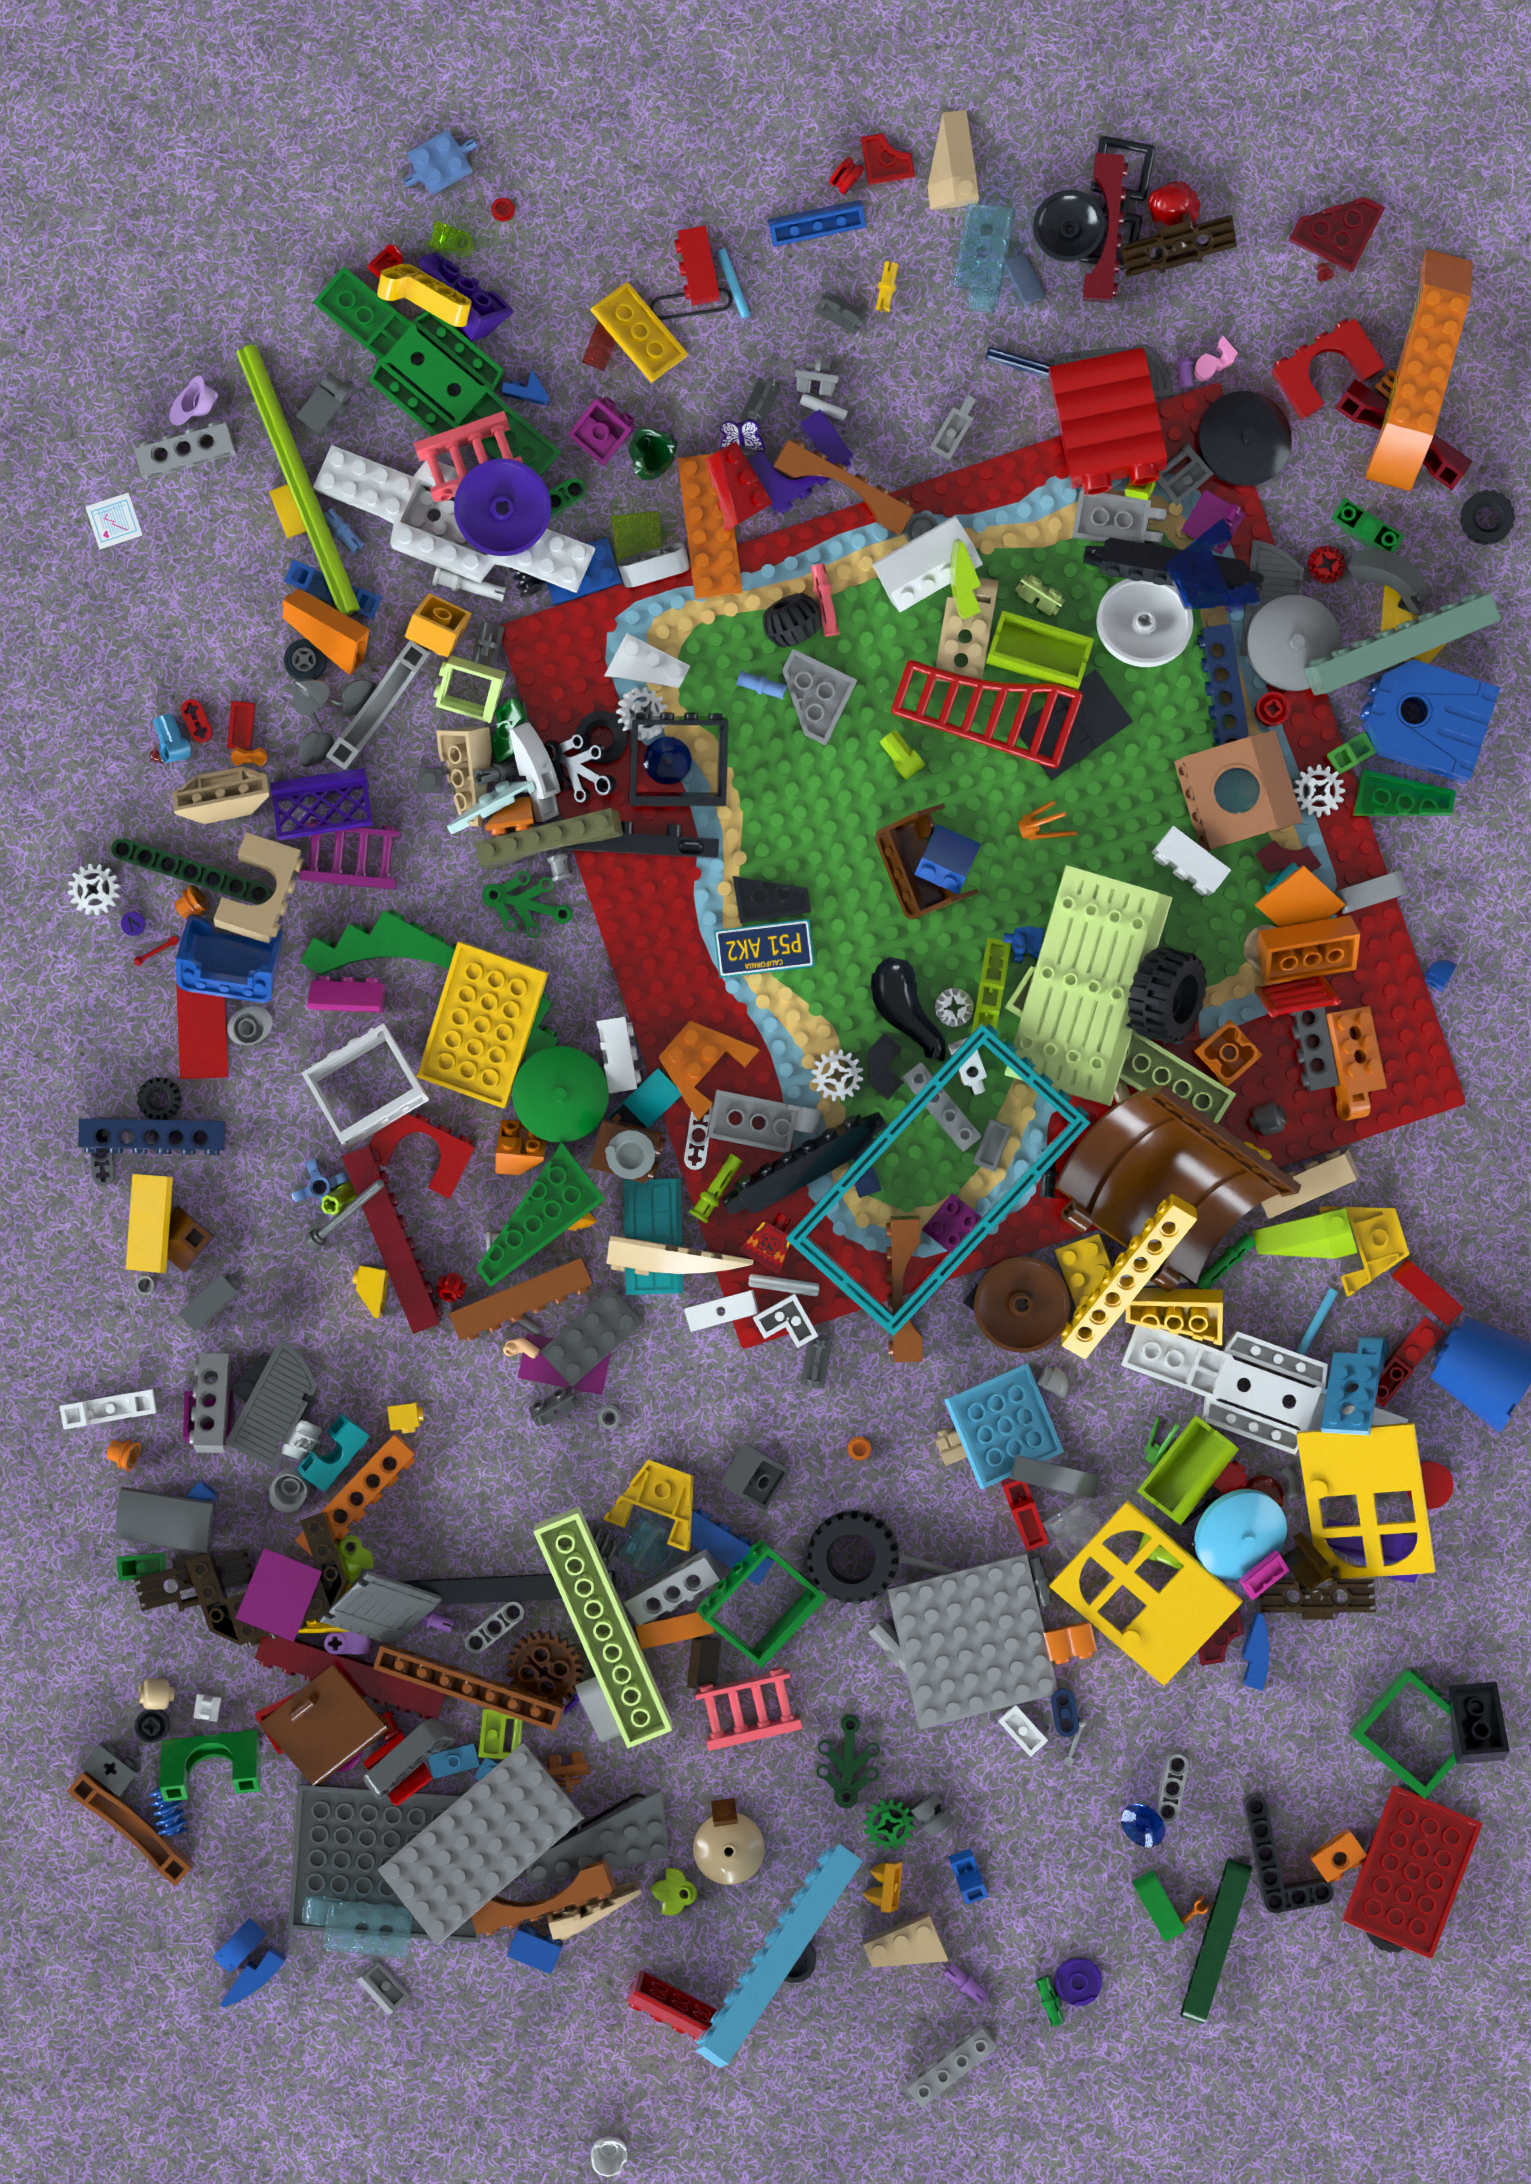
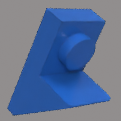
M532 369L527 387H524L523 383L513 380L510 381V384L503 383V396L550 406L549 396Z

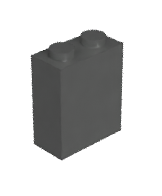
M228 1273L220 1274L179 1315L194 1331L202 1330L243 1291L240 1287L242 1282L233 1273L231 1275Z

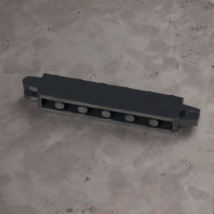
M1111 537L1105 540L1104 546H1086L1083 555V563L1099 567V574H1105L1108 577H1122L1132 581L1170 585L1179 589H1193L1203 593L1222 594L1226 597L1241 598L1242 593L1259 594L1262 589L1261 585L1265 580L1261 573L1247 570V564L1244 560Z
M879 1112L863 1118L860 1114L846 1118L842 1124L835 1128L826 1129L822 1135L805 1141L801 1147L794 1151L785 1152L778 1160L762 1165L753 1174L742 1176L734 1184L736 1189L723 1196L722 1204L726 1207L725 1210L730 1214H734L747 1208L750 1213L756 1214L861 1155L874 1141L873 1136L887 1127L886 1122Z

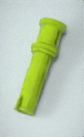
M730 1154L706 1192L703 1191V1193L701 1192L700 1200L694 1209H690L689 1213L707 1224V1218L714 1207L719 1206L720 1201L718 1199L743 1161Z

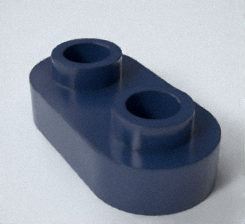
M1059 1688L1051 1695L1054 1726L1061 1736L1071 1737L1076 1734L1079 1728L1075 1697L1070 1690ZM1060 1696L1067 1697L1065 1704L1058 1702ZM1064 1720L1071 1722L1068 1728L1062 1726Z

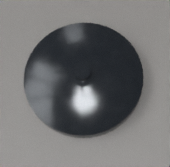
M1237 391L1220 397L1204 412L1197 430V446L1201 459L1219 480L1232 486L1253 487L1269 481L1281 471L1291 452L1292 435L1286 416L1272 400L1255 392Z

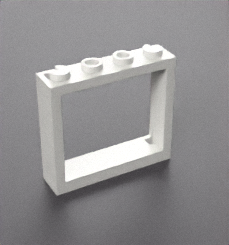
M384 1023L375 1029L373 1027L370 1028L367 1034L350 1040L347 1046L330 1052L327 1058L320 1062L312 1063V1067L302 1072L336 1136L346 1149H349L429 1100L396 1040ZM387 1041L413 1089L344 1130L320 1088L318 1081Z

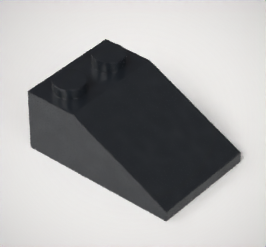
M1497 1682L1450 1685L1448 1688L1451 1731L1456 1764L1504 1760L1510 1749Z

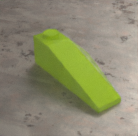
M1345 1206L1252 1230L1254 1241L1257 1243L1256 1249L1258 1254L1335 1259L1358 1253Z

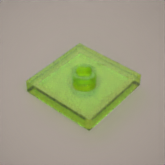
M659 511L611 516L617 564L621 559L663 547Z

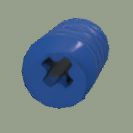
M160 1786L156 1787L149 1794V1797L157 1798L151 1806L159 1807V1810L153 1814L162 1818L156 1822V1825L164 1826L158 1834L169 1836L189 1830L188 1827H181L187 1823L186 1818H179L185 1813L184 1809L177 1808L182 1804V1800L164 1802Z

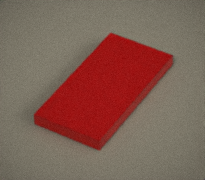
M176 984L180 1079L229 1078L226 997L185 991Z

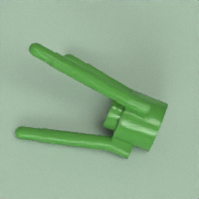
M1156 1417L1148 1443L1143 1450L1147 1453L1144 1459L1154 1466L1159 1463L1168 1451L1166 1447L1179 1428V1425L1175 1424L1162 1445L1155 1443L1153 1447L1160 1417Z

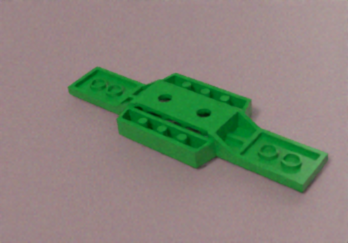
M344 266L313 301L316 307L378 359L369 378L370 384L431 436L504 411L510 428L504 434L513 458L521 456L523 464L533 469L541 478L562 454L557 447L495 394L505 374L504 370L451 324L428 311H425L413 321H409L387 302L378 297L374 291ZM416 352L422 353L425 357L423 364L419 366L411 362V356ZM387 364H393L454 417L455 422ZM456 383L461 387V392L458 396L452 397L447 393V388L450 384ZM495 436L482 440L486 452L495 459H503Z

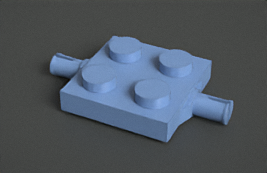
M447 129L408 152L407 155L413 164L414 173L403 178L407 188L420 181L427 187L431 196L472 173L473 171L467 162L465 154L477 148L476 143L471 138L460 145L453 139Z

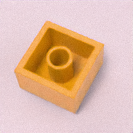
M428 593L413 613L405 637L417 645H422L433 650L436 654L448 658L464 636L472 613Z

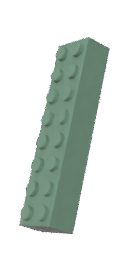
M1482 591L1475 594L1472 593L1462 597V603L1460 600L1439 607L1440 612L1437 609L1417 616L1419 621L1417 619L1408 620L1396 625L1397 630L1391 628L1374 634L1376 639H1373V637L1365 638L1352 643L1354 648H1351V646L1343 647L1331 652L1332 657L1329 655L1321 656L1309 661L1310 666L1304 668L1313 694L1319 695L1331 692L1500 621L1501 618L1491 593L1485 595L1482 594Z

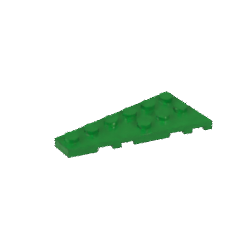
M561 1142L494 1243L477 1265V1271L490 1287L606 1200L563 1142Z

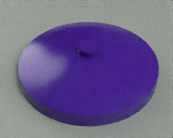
M493 459L477 465L465 475L455 494L454 516L461 534L473 547L489 555L512 556L526 551L542 537L550 520L551 502L547 487L533 469L519 461Z

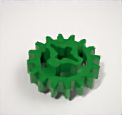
M892 1797L889 1798L888 1803H885L883 1798H881L879 1806L872 1803L873 1811H865L869 1819H863V1824L868 1825L863 1830L864 1834H871L868 1838L869 1843L875 1840V1847L878 1849L882 1844L885 1851H888L889 1846H893L895 1851L898 1850V1843L905 1846V1837L912 1838L909 1830L915 1829V1825L909 1823L914 1819V1816L907 1815L910 1808L908 1806L901 1808V1800L894 1804ZM889 1809H894L901 1815L896 1816L890 1813ZM881 1812L879 1821L873 1823L874 1817L877 1813ZM887 1819H890L891 1823L895 1822L890 1830H888L887 1826H883ZM905 1825L903 1832L897 1837L898 1829ZM882 1833L888 1836L889 1840L882 1839L877 1834Z

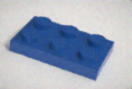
M607 537L588 543V545L595 548V552L577 593L547 582L554 606L622 584Z

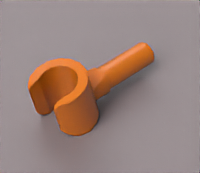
M1205 1895L1200 1896L1195 1902L1194 1908L1181 1918L1183 1924L1198 1913L1205 1914L1212 1906V1903L1208 1906L1202 1905L1201 1901L1206 1897Z

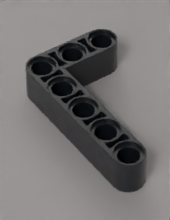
M1257 1793L1247 1795L1243 1806L1261 1897L1265 1907L1272 1913H1281L1330 1902L1334 1891L1325 1879L1317 1878L1283 1885L1267 1803ZM1254 1800L1261 1801V1807L1257 1811L1249 1809L1250 1803ZM1258 1824L1266 1825V1830L1261 1835L1254 1833V1829ZM1262 1848H1270L1271 1853L1267 1858L1259 1857V1851ZM1268 1871L1275 1872V1878L1271 1882L1263 1880L1264 1874ZM1319 1886H1326L1327 1892L1323 1896H1317L1315 1894L1316 1889ZM1295 1891H1303V1898L1301 1900H1292V1894ZM1272 1895L1280 1896V1901L1277 1905L1271 1906L1268 1904V1900Z

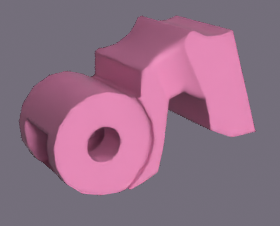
M1224 336L1220 338L1216 347V351L1221 355L1220 358L1205 353L1197 360L1193 372L1198 380L1207 381L1211 379L1216 370L1220 372L1232 366L1238 352Z

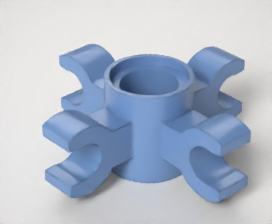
M311 1159L305 1162L312 1178L309 1187L291 1194L295 1202L314 1196L320 1198L322 1203V1198L331 1193L333 1187L343 1184L350 1179L347 1172L340 1173L331 1178L322 1176L316 1159ZM319 1180H323L327 1185V1189L323 1194H319L315 1190V1183Z

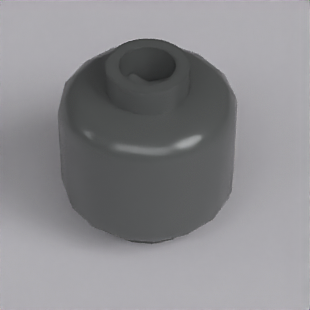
M1269 1102L1254 1108L1253 1117H1250V1123L1253 1131L1258 1130L1262 1136H1269L1283 1131L1287 1118L1282 1105L1278 1106L1275 1102Z

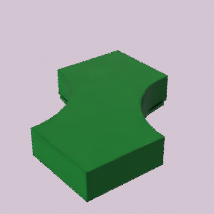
M516 697L510 698L495 710L497 729L494 737L491 739V747L498 763L504 764L515 755L509 729L521 725L527 718Z

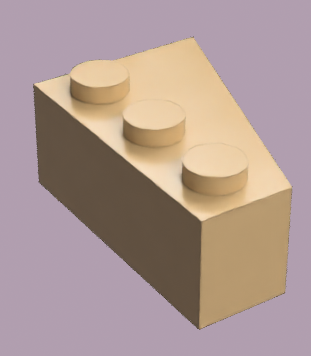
M929 1911L862 1940L872 1967L948 1961V1956Z

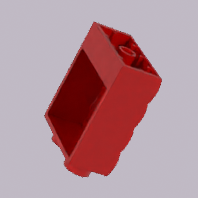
M1144 347L1049 367V385L1071 489L1083 487L1085 495H1097L1111 490V481L1130 477L1131 484L1135 486L1157 481L1160 478L1158 471L1166 469L1167 454Z

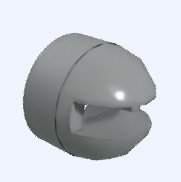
M141 1276L136 1282V1289L142 1295H151L157 1289V1283L150 1276ZM149 1280H150L151 1283H150L149 1290H148V1292H147L146 1290H147V1287H148V1284H149Z

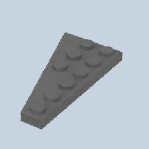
M658 1788L652 1791L651 1795L643 1799L638 1798L622 1810L617 1809L584 1827L585 1829L574 1835L571 1833L565 1836L564 1840L554 1844L525 1869L527 1883L532 1884L575 1876L579 1874L584 1866L604 1859L608 1860L610 1869L670 1858L661 1789Z

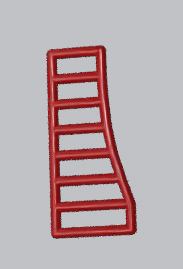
M908 660L891 707V712L894 715L1056 769L1060 765L1083 698V693L1058 683H1006L982 680L939 669L915 660ZM914 671L928 675L916 711L902 707ZM937 678L951 682L938 719L925 715ZM960 684L974 687L961 727L948 723ZM983 690L998 691L984 735L971 731L970 729ZM1008 692H1023L1007 742L993 738ZM1049 692L1030 749L1027 750L1015 746L1033 693ZM1058 694L1072 698L1051 758L1038 752Z

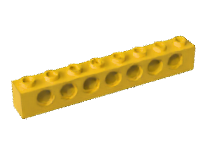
M1171 1194L1167 1200L1164 1199L1160 1203L1154 1217L1148 1218L1145 1222L1143 1231L1139 1236L1135 1235L1132 1238L1125 1253L1122 1252L1118 1256L1115 1266L1111 1271L1107 1270L1101 1284L1090 1291L1087 1301L1083 1306L1080 1305L1076 1309L1074 1318L1070 1323L1066 1322L1064 1329L1060 1333L1061 1346L1084 1359L1088 1357L1196 1222L1197 1213L1194 1206L1174 1194ZM1167 1221L1173 1222L1170 1225L1163 1224ZM1152 1239L1159 1240L1158 1242H1150ZM1137 1257H1144L1145 1259H1143V1260H1137L1136 1258H1137ZM1125 1274L1131 1275L1130 1277H1122ZM1116 1292L1117 1294L1109 1295L1108 1293ZM1097 1309L1103 1310L1102 1312H1095Z

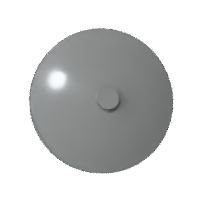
M1286 595L1265 604L1252 618L1246 634V653L1255 673L1268 685L1290 692L1311 688L1304 668L1310 666L1309 661L1321 656L1329 655L1332 657L1331 652L1340 649L1342 646L1340 629L1332 613L1320 602L1302 595Z

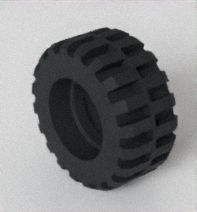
M1158 947L1147 953L1144 961H1141L1138 965V971L1133 976L1134 981L1129 990L1128 1016L1131 1018L1130 1023L1139 1035L1167 1043H1176L1186 1038L1187 1033H1191L1194 1024L1199 1019V1013L1204 1006L1203 1000L1206 997V970L1203 967L1202 961L1192 953L1168 947Z
M860 1510L842 1511L826 1519L811 1536L807 1547L808 1558L806 1559L810 1570L809 1575L816 1582V1587L820 1591H824L830 1599L834 1598L839 1600L840 1603L845 1604L847 1602L860 1604L861 1602H868L874 1599L891 1584L897 1573L900 1561L899 1545L893 1536V1531L885 1525L886 1522L881 1518L878 1519L873 1516L874 1514L860 1512ZM856 1534L863 1536L874 1547L876 1555L875 1565L872 1571L863 1578L847 1579L838 1574L832 1565V1547L839 1538L845 1535Z

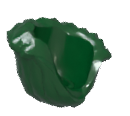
M646 427L636 430L628 447L635 475L642 480H653L666 472L674 461L675 453H677V440L674 439V435H668L665 432Z

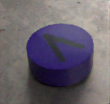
M128 912L122 917L121 928L126 934L138 936L145 930L146 921L141 914Z

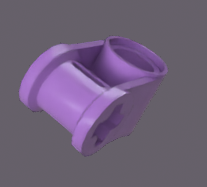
M328 1632L326 1635L325 1649L331 1654H367L371 1652V1640L367 1636L365 1637L353 1632ZM334 1636L337 1637L338 1641H342L339 1642L338 1647H335L333 1642H329L332 1641Z

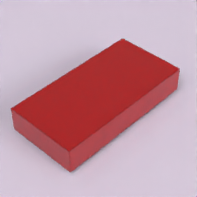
M231 701L227 749L239 747L247 751L252 750L256 703Z

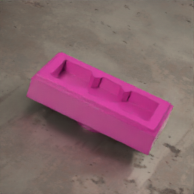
M1275 1550L1242 1576L1239 1581L1248 1596L1254 1600L1290 1570L1280 1553Z

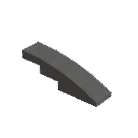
M1016 1455L1010 1479L1095 1498L1101 1475Z

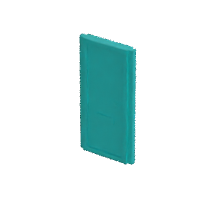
M649 1179L646 1184L634 1180H623L625 1237L682 1247L681 1179ZM625 1268L626 1295L683 1293V1274L649 1271V1276L634 1273L635 1269Z

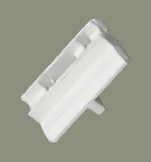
M300 1420L287 1444H284L281 1449L283 1451L282 1454L304 1460L315 1444H320L317 1438L322 1432L321 1427L313 1425L307 1420Z

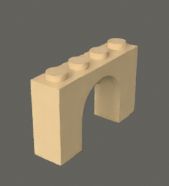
M246 832L238 852L239 862L269 872L277 883L275 893L265 903L255 906L245 905L222 897L214 916V924L216 927L270 944L272 937H277L280 924L277 922L280 915L284 916L286 913L288 902L285 901L287 895L292 894L296 881L293 879L296 872L299 873L302 869L304 859L301 858V850Z

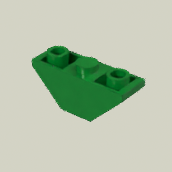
M1345 497L1331 517L1346 534L1370 549L1395 553L1405 535Z

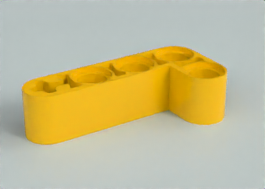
M399 264L381 271L377 295L381 299L395 301L405 297L453 326L463 327L467 325L471 307V300L410 264Z

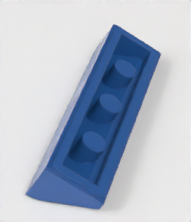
M861 200L768 219L773 247L866 228Z

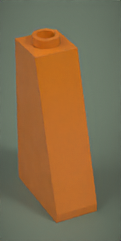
M299 588L284 598L282 618L342 670L352 675L364 663L369 628Z

